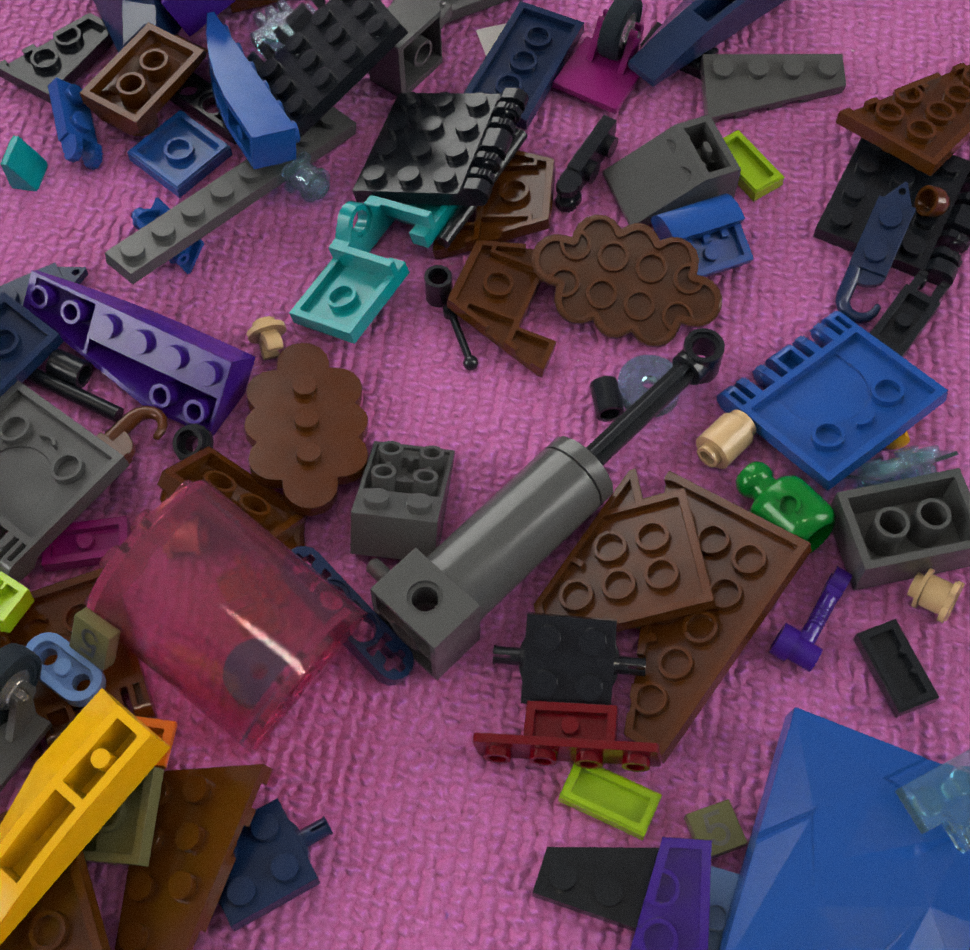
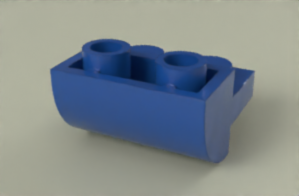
M727 193L654 215L650 219L654 231L660 240L678 237L692 244L699 258L697 275L708 277L748 264L754 259L741 225L745 219L744 214L736 200Z

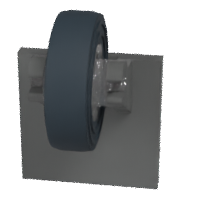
M11 643L0 648V792L53 726L50 721L36 713L33 701L42 670L41 659L35 652L17 643Z

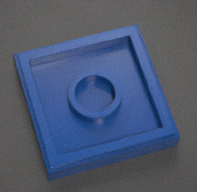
M179 110L127 151L129 160L178 198H181L233 155L231 146L182 110Z

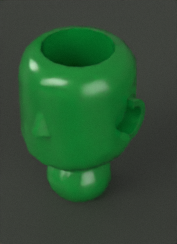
M759 461L747 465L737 476L735 481L737 491L743 497L754 500L749 512L810 542L812 549L810 554L819 548L832 533L836 521L834 509L798 476L789 475L775 479L773 478L771 468Z

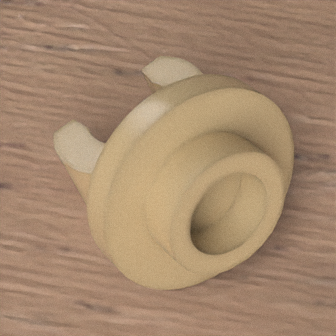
M271 316L262 317L252 323V327L247 331V337L249 342L259 344L264 360L278 358L280 355L278 350L284 347L281 336L286 332V326L282 320H275Z

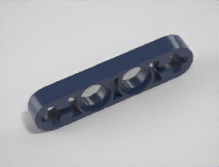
M298 546L290 550L285 557L281 570L286 584L376 680L389 686L398 685L403 682L413 669L414 664L413 654L407 645L319 552L307 546ZM295 561L300 564L308 561L311 564L309 574L316 582H318L321 576L326 578L317 585L314 592L309 590L313 580L307 573L301 572L297 575L293 572L296 565ZM329 589L337 590L344 598L343 607L338 610L327 609L321 603L320 594ZM356 621L367 622L373 628V639L368 642L357 641L351 634V625ZM380 639L386 642L381 651L388 658L392 659L398 656L401 659V663L398 666L401 672L395 668L388 672L383 667L386 658L379 650L376 651L373 657L368 653L376 647Z

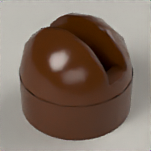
M932 185L921 188L915 198V208L921 216L931 218L942 216L950 205V198L947 192L940 187Z

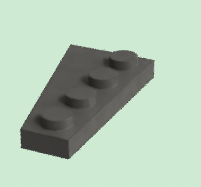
M702 54L700 60L704 116L710 115L714 123H717L719 119L733 116L734 119L748 116L749 112L767 108L768 111L781 108L784 103L798 101L802 103L840 94L846 87L843 54Z

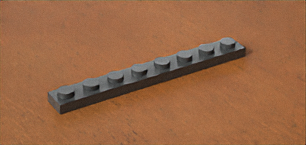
M332 107L314 126L300 137V142L296 143V160L254 170L246 159L105 252L106 263L131 284L136 283L355 135L356 123L335 107Z

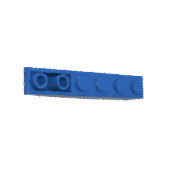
M215 12L207 13L206 39L210 82L217 108L226 128L254 170L296 160V143L300 142V133L294 120L290 121L285 113L282 102L276 100L271 94L269 84L266 80L262 81L257 74L253 61H248L245 57L241 44L233 40L228 26L222 24Z

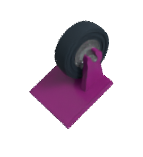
M614 0L609 10L604 9L603 16L598 17L593 37L586 36L557 75L552 87L616 114L641 78L628 67V62L638 51L639 42L644 31V25L640 23L643 9L642 1Z

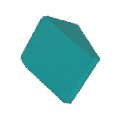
M14 135L0 163L11 187L28 191H37L48 167L46 160L19 136Z

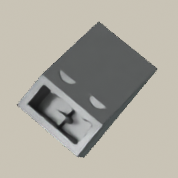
M705 115L675 124L603 170V176L628 224L641 223L650 225L652 224L650 219L657 214L724 193L734 198L741 168L711 116Z
M374 441L351 510L350 554L402 560L415 547L426 557L440 545L455 450L442 449L438 446L405 445L396 441Z

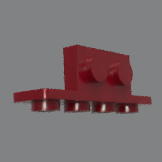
M527 701L523 735L477 732L473 735V744L478 754L484 756L485 760L494 763H508L511 761V758L529 759V762L540 766H553L557 764V761L575 762L577 766L587 769L601 768L603 763L620 764L623 769L634 772L648 771L650 766H661V752L658 743L617 741L619 715L617 705Z

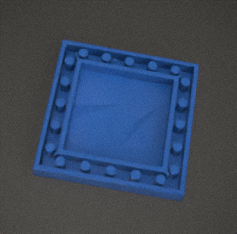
M795 707L784 719L718 950H970V775Z

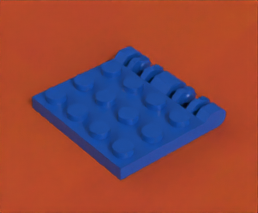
M839 311L832 312L822 319L821 324L817 323L813 326L810 332L814 342L801 335L792 343L793 346L790 344L786 345L765 361V365L760 364L752 371L754 380L764 390L750 382L746 377H742L736 381L734 386L727 387L716 397L719 406L724 412L730 413L732 410H740L747 414L754 422L758 435L827 491L943 404L948 395L946 388Z

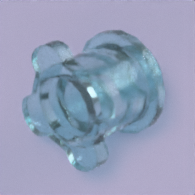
M302 151L296 160L284 166L281 176L286 181L284 186L286 191L294 193L298 190L303 200L313 202L322 199L327 194L330 188V174L326 169L317 168L310 163L311 155L306 151Z

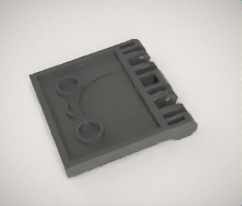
M19 380L0 397V571L17 582L24 579L35 568L38 556L130 465L122 454Z

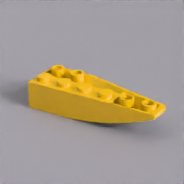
M103 688L98 691L36 761L0 824V945L171 748Z

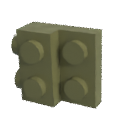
M154 766L83 849L86 863L149 867L164 769Z

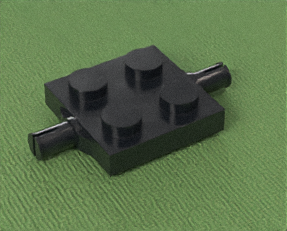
M535 612L527 613L526 634L520 648L494 645L493 654H498L493 656V664L519 665L522 677L521 703L527 704V701L611 705L612 687L618 674L645 677L646 658L619 656L616 644L617 619Z

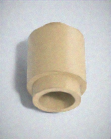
M740 410L723 413L696 439L698 457L705 465L711 468H727L753 442V436L757 431L754 422L747 414Z

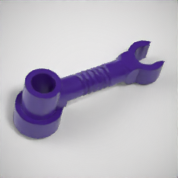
M837 566L834 573H831L825 583L821 595L802 630L800 631L785 623L774 639L768 653L783 662L788 659L810 672L823 651L815 643L853 575Z

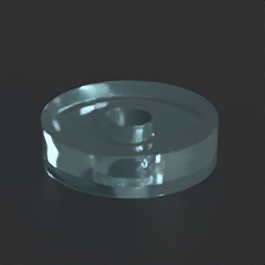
M641 355L629 360L621 368L618 376V386L623 406L628 409L648 390L643 385L647 383L654 385L673 367L672 363L656 355ZM680 394L655 417L663 416L673 410L679 401Z

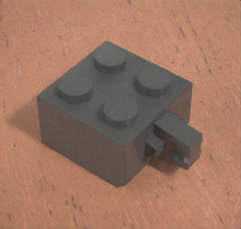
M443 0L392 1L388 10L408 31V34L369 71L372 82L397 97L399 93L414 90L443 63L441 29L452 17V5Z

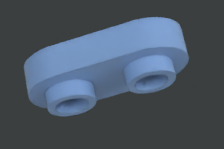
M47 632L32 638L26 647L35 652L41 659L42 670L39 681L68 704L75 707H85L101 688H106V678L103 671L69 646L70 642L62 636ZM57 655V659L53 664L44 665L47 657ZM90 680V685L87 689L77 691V686L81 681Z

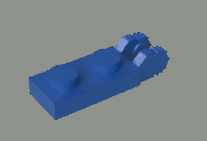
M56 77L48 85L58 141L61 142L64 157L67 161L74 163L79 161L82 156L85 167L94 171V169L99 168L103 153L102 146L97 142L91 110L82 101L80 96L82 88L80 86Z

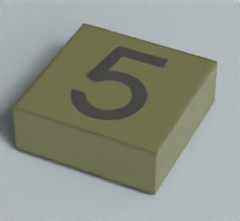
M85 607L74 616L69 646L104 671L115 662L121 631L94 611Z
M729 799L688 813L684 817L692 839L712 840L711 859L741 849L748 844Z

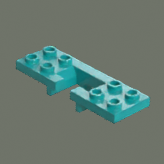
M370 195L364 203L346 202L338 214L335 239L328 247L333 258L289 312L293 322L355 344L410 273L406 262L369 253L394 220L414 226L409 232L413 244L429 248L456 212L459 205L404 204ZM358 212V219L356 225L353 228V220L356 213Z

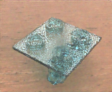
M918 445L909 446L894 451L895 458L884 461L880 457L869 459L857 471L852 472L844 479H855L858 487L854 488L856 489L936 473V468L932 463L956 456L958 452L940 451L938 445L920 449Z

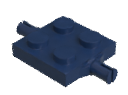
M278 798L256 809L250 826L243 827L233 853L236 860L218 902L234 932L320 884L310 863V850L308 847L333 834L325 816L299 830L287 818Z

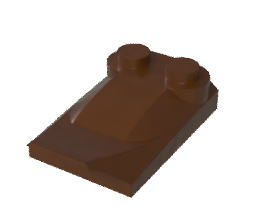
M148 22L81 90L80 96L83 103L102 121L135 137L148 135L158 125L157 113L206 58L208 51L177 34H171Z
M210 446L162 471L157 483L162 489L160 501L172 515L187 517L198 514L207 521L229 531L280 570H282L283 562L290 550L298 546H306L304 531L308 516L292 511L285 503L282 494L271 487L258 483L249 472Z

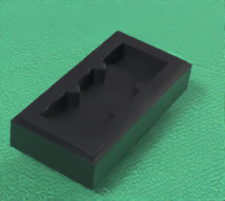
M896 619L855 635L853 640L895 718L935 703L938 700L939 696Z

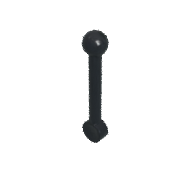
M445 304L443 315L451 321L464 355L463 366L469 371L474 370L478 366V359L470 352L457 318L458 315L447 308V304Z

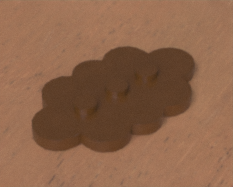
M595 214L586 217L578 223L572 237L561 234L546 236L537 243L532 252L531 262L536 276L545 284L556 287L554 302L559 315L571 324L584 325L593 322L597 330L607 338L618 339L632 334L639 343L647 347H661L667 345L675 338L680 326L688 328L708 326L716 319L722 307V296L717 285L712 280L697 275L699 258L692 244L678 237L660 240L656 232L645 224L634 223L621 229L615 220L610 217Z
M310 343L292 344L283 349L278 356L277 370L258 374L253 377L247 386V402L251 412L245 419L244 429L246 439L252 446L248 458L249 468L252 477L258 483L266 487L283 488L285 503L292 511L304 516H316L325 513L333 507L337 501L338 485L352 483L363 476L368 462V451L363 442L368 431V417L366 412L359 406L362 400V385L360 379L353 372L343 368H329L327 354L316 345Z

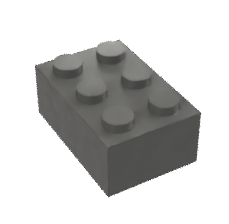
M960 468L836 493L831 504L836 514L835 527L832 533L846 571L853 575L850 582L854 591L913 579L918 572L925 575L930 568L935 570L934 574L970 567V492Z

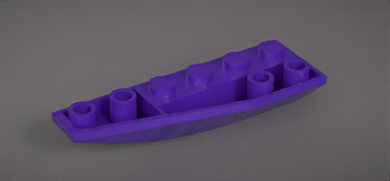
M31 270L23 307L59 333L65 343L91 362L92 365L143 406H155L162 410L168 418L185 426L188 424L202 425L214 436L245 394L255 356L192 327L128 301L38 270Z

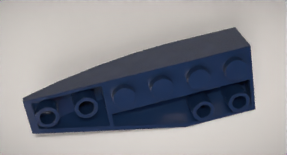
M683 0L629 60L628 67L654 87L786 0Z

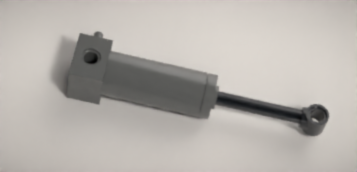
M706 328L695 329L690 332L685 338L683 349L672 359L673 367L592 443L584 447L576 440L566 436L554 439L427 557L415 547L391 570L378 558L372 559L367 564L366 571L377 581L370 588L374 612L407 645L413 654L414 660L431 676L438 680L480 640V621L612 495L613 484L603 465L689 384H704L715 379L719 372L725 349L723 338L717 332Z

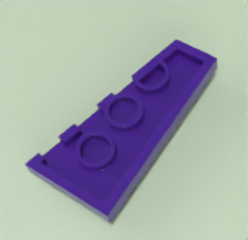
M662 837L630 950H708L712 840Z

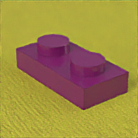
M127 515L71 523L41 553V565L46 572L132 561L131 523Z

